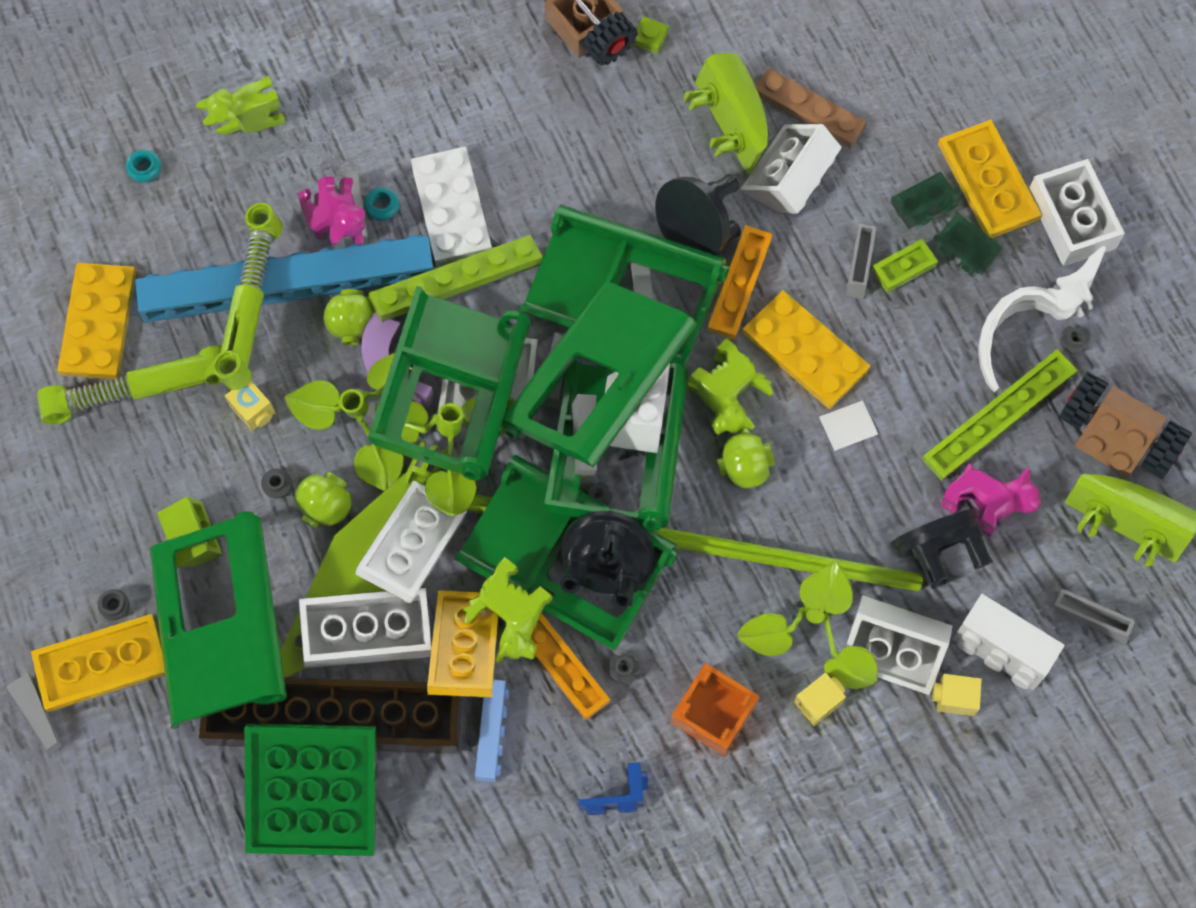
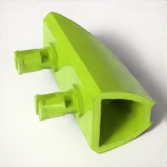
M734 53L713 54L705 60L695 81L698 89L685 92L684 102H691L688 107L689 110L708 105L725 134L724 136L712 138L710 140V149L717 148L715 156L734 151L746 172L751 174L768 145V128L763 104L741 57Z
M1082 474L1064 502L1084 513L1077 526L1080 533L1089 523L1088 537H1093L1097 534L1098 528L1102 523L1139 543L1140 546L1134 555V559L1138 562L1142 555L1146 553L1147 556L1144 564L1146 567L1153 565L1157 554L1175 563L1196 533L1195 509L1144 486L1111 476Z

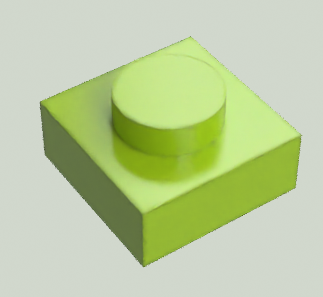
M643 16L637 27L638 36L635 37L636 41L632 45L658 54L669 32V26Z

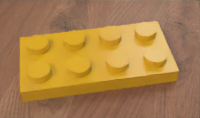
M991 119L939 139L938 146L987 240L1041 219L1042 214Z
M76 263L57 369L60 376L117 378L119 380L137 273L135 267Z
M784 290L758 313L742 331L744 336L829 410L871 367Z
M438 590L427 685L428 695L492 697L499 616L486 608L469 624L465 623V615L467 613L464 611V608L470 606L469 601L479 596L480 592Z
M153 614L31 651L41 698L46 712L165 676L161 639Z

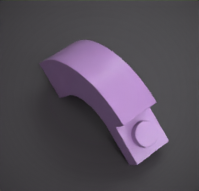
M373 312L362 337V358L367 374L375 362L394 353L402 333L400 323L392 319L381 322L376 312ZM418 381L412 401L429 408L434 400L432 387Z

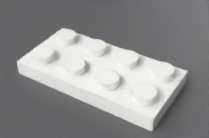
M466 146L410 159L435 264L440 265L461 260L491 249L492 246Z
M413 481L358 565L355 574L411 604L466 516L467 510L457 516L447 515L428 501L425 494V486Z

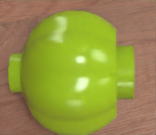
M344 289L340 291V295L334 296L327 303L324 311V324L331 335L342 339L343 345L357 346L360 340H362L365 327L375 310L369 297H365L363 291Z
M747 432L732 436L724 445L723 457L717 459L721 476L727 475L734 485L745 489L762 485L770 476L769 467L775 466L770 443L762 444L760 436Z
M326 471L324 476L313 474L306 477L299 484L295 494L296 506L301 514H303L300 520L314 529H317L318 525L333 526L343 521L351 509V495L345 490L347 483Z

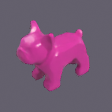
M322 177L318 180L319 193L314 194V204L311 202L310 189H305L299 193L298 199L308 227L315 231L316 238L321 239L323 233L330 232V240L334 245L342 237H351L357 245L363 244L362 230L364 229L365 211L355 206L351 192L353 178L344 177L339 182L340 194H338L334 190V177Z
M968 464L964 473L956 481L950 483L946 489L941 507L954 514L959 502L972 499L983 512L980 525L984 534L990 537L995 530L997 521L1008 517L1013 512L1035 513L1042 505V500L1040 499V491L1031 482V470L1029 468H1026L1017 479L1004 483L980 470L974 469L972 464Z

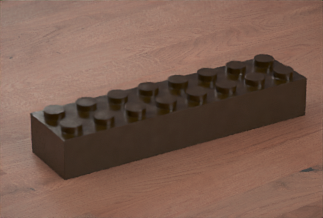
M284 678L287 698L283 701L273 704L250 702L201 717L199 739L206 746L245 747L244 727L246 724L376 727V751L458 754L462 696L428 695V682Z

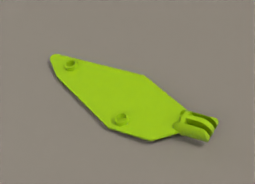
M422 439L419 446L426 448L427 441ZM432 444L429 449L437 452L439 446ZM443 449L441 453L448 455V450ZM412 459L405 474L335 534L305 599L385 592L386 590L355 574L356 569L413 481L425 486L427 479L433 473L441 471L442 468L435 466L431 473L429 472L431 464L423 462L421 467H417L420 461ZM300 611L280 650L284 678H288L304 669L303 647L296 645L297 639L302 637Z

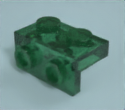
M939 172L893 196L890 203L907 228L911 229L917 225L922 227L928 224L934 216L941 212L947 214L953 211L958 206L962 191L959 187L953 189L942 172Z
M956 212L939 235L936 233L933 237L938 242L935 248L948 258L953 254L960 259L961 262L958 266L971 276L974 272L982 276L1004 249L959 212Z

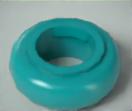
M138 150L129 156L126 162V171L133 181L148 183L158 177L161 171V161L159 156L153 151ZM141 162H151V166L147 170H136Z
M377 187L366 195L364 209L372 219L386 221L396 215L399 209V198L392 189ZM379 199H386L390 202L384 209H377L373 206Z

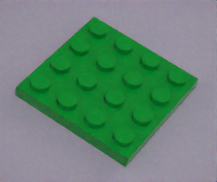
M246 724L244 727L245 853L374 856L376 852V727Z

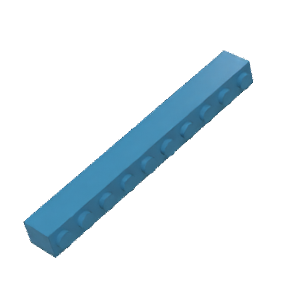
M411 235L406 239L396 241L384 239L369 245L352 244L348 248L342 249L324 248L315 253L296 252L288 257H269L267 259V267L265 268L266 272L263 273L265 277L262 278L264 280L261 287L264 293L262 305L340 294V291L344 289L362 291L382 288L431 271L434 267L429 237ZM237 261L232 263V265L221 267L209 265L201 270L194 271L177 270L173 274L161 276L149 274L144 278L135 279L138 312L144 323L229 311L234 288L240 282L244 261Z

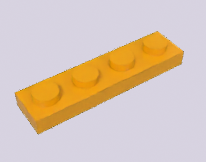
M745 225L731 262L727 279L722 286L709 321L708 332L733 340L736 339L771 244L772 233Z
M541 613L531 635L532 641L537 645L535 658L583 719L587 721L608 705L611 700Z

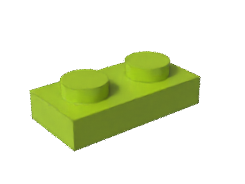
M920 239L874 264L871 271L884 290L889 293L936 267L938 260L924 240Z

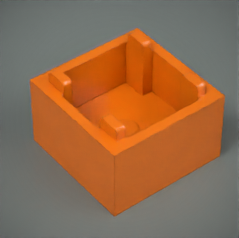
M705 663L673 712L671 724L722 756H725L756 707L759 695Z

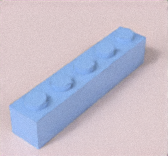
M493 680L492 697H484L475 771V779L477 781L496 782V777H500L501 765H498V758L503 755V745H500V739L505 736V726L502 725L503 718L507 717V706H504L505 699L509 698V687H506V682L502 680Z

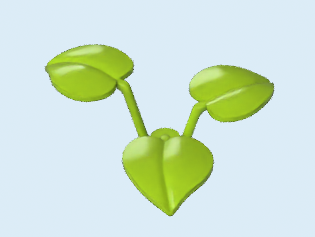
M395 353L381 358L368 371L367 383L376 390L375 392L363 391L361 394L356 389H348L340 396L339 391L332 383L324 380L312 381L298 390L285 395V400L291 413L304 426L313 430H325L335 423V412L343 410L351 418L357 419L368 436L370 428L363 417L369 409L367 399L376 398L382 394ZM374 444L361 447L354 458V468L359 478L382 491H385L396 482L403 471L404 455L380 448Z
M513 397L509 398L506 412L515 401ZM476 398L467 401L462 408L454 403L442 405L439 408L438 415L434 414L433 419L429 423L425 408L421 404L412 401L401 434L402 439L415 444L418 441L419 433H427L437 424L439 433L448 437V456L453 457L454 436L460 433L462 425L465 429H468ZM375 403V413L379 403ZM503 425L501 426L498 438L505 434L502 431ZM447 470L448 472L438 471L433 473L425 484V494L428 501L435 508L449 516H457L465 512L475 498L476 482L450 470Z
M836 561L831 562L822 570L811 574L802 582L799 596L804 603V607L798 609V614L791 625L787 626L786 619L780 614L766 613L746 622L737 633L739 640L755 652L765 656H778L791 648L793 638L790 632L796 629L802 617L805 616L809 622L814 624L824 622L830 651L834 656L824 663V671L830 678H837L843 687L850 689L865 688L878 681V664L870 651L859 646L845 647L840 653L836 649L829 613L834 615L842 614L851 607L853 601L850 581Z

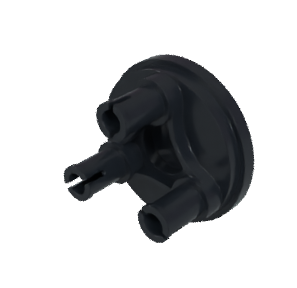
M727 174L716 182L705 183L694 177H677L666 182L658 191L655 202L656 218L664 238L707 253L719 255L727 242L739 237L741 234L739 224L734 220L729 221L727 210L722 202L724 197L739 189L738 179L735 178L728 182L734 175Z
M976 508L939 518L915 528L890 542V547L893 552L897 553L898 558L914 555L918 563L922 565L931 589L950 583L940 556H942V551L956 544H965L975 570L993 563L982 538L985 534L978 520L980 514Z
M594 511L580 516L570 524L563 537L561 552L564 561L562 566L564 574L560 581L561 589L566 593L573 594L582 585L594 592L614 594L612 601L615 607L628 609L629 606H632L633 595L638 590L639 584L648 577L653 567L655 548L649 533L633 518L614 511Z

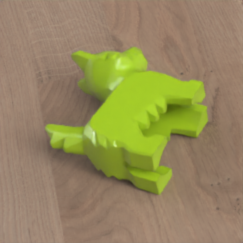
M269 75L259 81L241 86L233 93H229L227 89H219L208 98L200 100L196 104L197 109L208 112V115L203 120L204 125L212 126L229 121V123L216 130L217 134H230L240 130L253 133L286 123L283 113L269 117V114L280 109V102L275 89L267 93L262 92L273 86Z
M726 338L717 347L716 350L718 352L712 358L715 363L721 362L722 366L718 365L711 373L699 367L690 376L686 388L694 391L715 413L711 425L716 434L719 435L726 431L732 434L738 432L749 433L748 429L753 430L755 427L747 417L737 397L749 385L761 390L768 396H772L773 391L770 386L772 382L765 379V375L756 372L753 362L750 361L749 357L740 353L737 347Z
M505 557L496 567L495 573L486 579L479 596L470 600L469 603L471 605L464 608V611L467 613L465 615L466 624H469L486 608L496 613L506 622V628L500 638L499 651L495 659L497 664H500L505 658L517 660L520 657L530 660L534 659L537 645L532 641L531 635L544 606L553 599L552 595L541 586L529 595L527 590L523 591L520 586L516 588L513 583L510 584V576L516 575L519 570Z

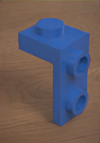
M640 762L627 763L629 795L579 799V810L586 811V815L605 814V809L618 808L620 813L637 811V806H643V791L649 790L647 771H641Z

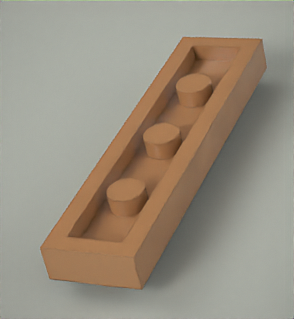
M771 68L766 70L755 86L761 99L806 124H823L836 141L849 148L853 146L866 126V121Z

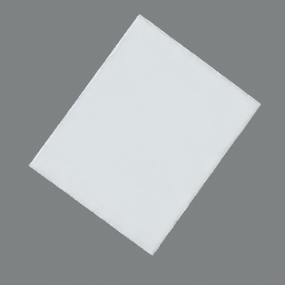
M863 400L819 416L834 451L878 435Z

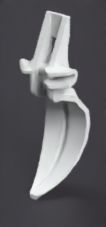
M1105 246L1094 252L1077 272L1058 278L1056 280L1057 284L1053 288L1046 289L1034 286L1019 288L1003 297L990 312L980 333L978 355L985 381L994 393L999 389L991 366L990 352L994 331L1006 318L1020 311L1035 309L1049 313L1057 320L1067 319L1072 315L1079 318L1084 316L1082 308L1087 310L1093 308L1091 304L1093 296L1089 289L1106 250Z

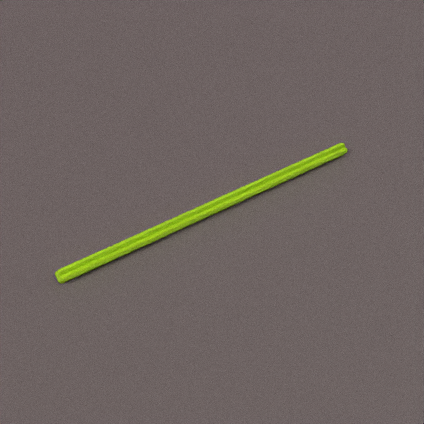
M475 495L473 503L467 511L483 514L493 497ZM667 528L654 531L674 542L677 549L812 573L818 572L831 562L836 561L844 570L848 579L913 591H920L923 583V575L921 573Z

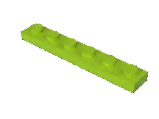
M527 235L369 293V300L380 321L383 322L408 313L417 286L423 287V291L428 295L446 299L539 265L543 256L531 235Z
M1056 349L927 452L922 460L941 481H944L1075 376L1078 370Z

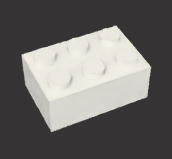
M1089 159L1034 176L1029 191L1042 214L1041 222L1063 267L1089 258L1102 246L1106 247L1105 252L1117 249L1125 233Z
M984 594L980 595L952 639L957 642V647L969 655L976 654L984 659V664L996 672L1003 671L1012 677L1011 680L1014 684L1023 689L1030 688L1031 690H1034L1046 677L1065 646Z

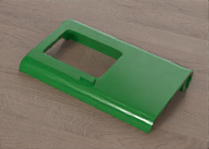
M562 204L559 205L551 224L553 235L526 300L520 306L519 311L570 328L603 282L608 281L619 286L627 266L631 263L698 284L703 287V292L692 317L697 326L671 360V363L681 364L685 367L689 362L719 283H724L727 279L730 266L726 265V258Z
M603 282L507 410L502 422V431L514 440L518 437L524 439L528 436L594 467L695 329L697 323L688 314L614 283ZM581 356L619 374L573 436L568 437L531 419L576 358Z
M417 286L368 435L370 442L380 448L462 474L469 480L475 481L486 477L531 323L529 317L518 311H506L499 319L428 295L423 291V287ZM509 319H516L517 321L513 324ZM422 373H428L477 391L473 412L460 456L451 457L406 442L401 437L416 386Z
M577 360L573 362L567 371L557 432L568 437L573 436L572 403L577 394L596 395L597 405L605 394L607 376L615 373V371L606 367L581 364ZM670 363L669 371H674L673 377L668 376L658 452H647L639 509L635 512L609 507L580 504L577 498L581 475H575V458L554 449L544 502L545 508L548 511L558 515L577 518L594 511H614L633 518L644 528L651 531L660 530L668 525L688 380V370L684 366Z
M514 455L504 469L499 488L464 546L454 557V560L488 579L495 573L496 567L504 557L507 558L519 570L516 575L510 576V584L513 583L516 588L520 586L523 591L527 590L529 595L540 586L544 590L546 589L553 599L544 606L543 611L616 651L665 566L671 568L679 554L678 551L674 550L676 544L656 532L646 529L655 548L653 567L648 577L639 585L638 590L633 595L632 606L625 609L620 617L612 616L574 593L564 592L561 586L547 578V573L561 551L563 537L567 528L577 517L558 515L548 511L545 508L544 502L550 473ZM579 490L577 501L580 504L609 507Z
M250 511L240 512L236 514L235 518L152 546L150 548L171 728L176 729L182 723L250 702L273 704L285 700L287 693L261 517L254 515ZM226 536L236 613L231 618L186 632L181 605L176 554L181 550Z

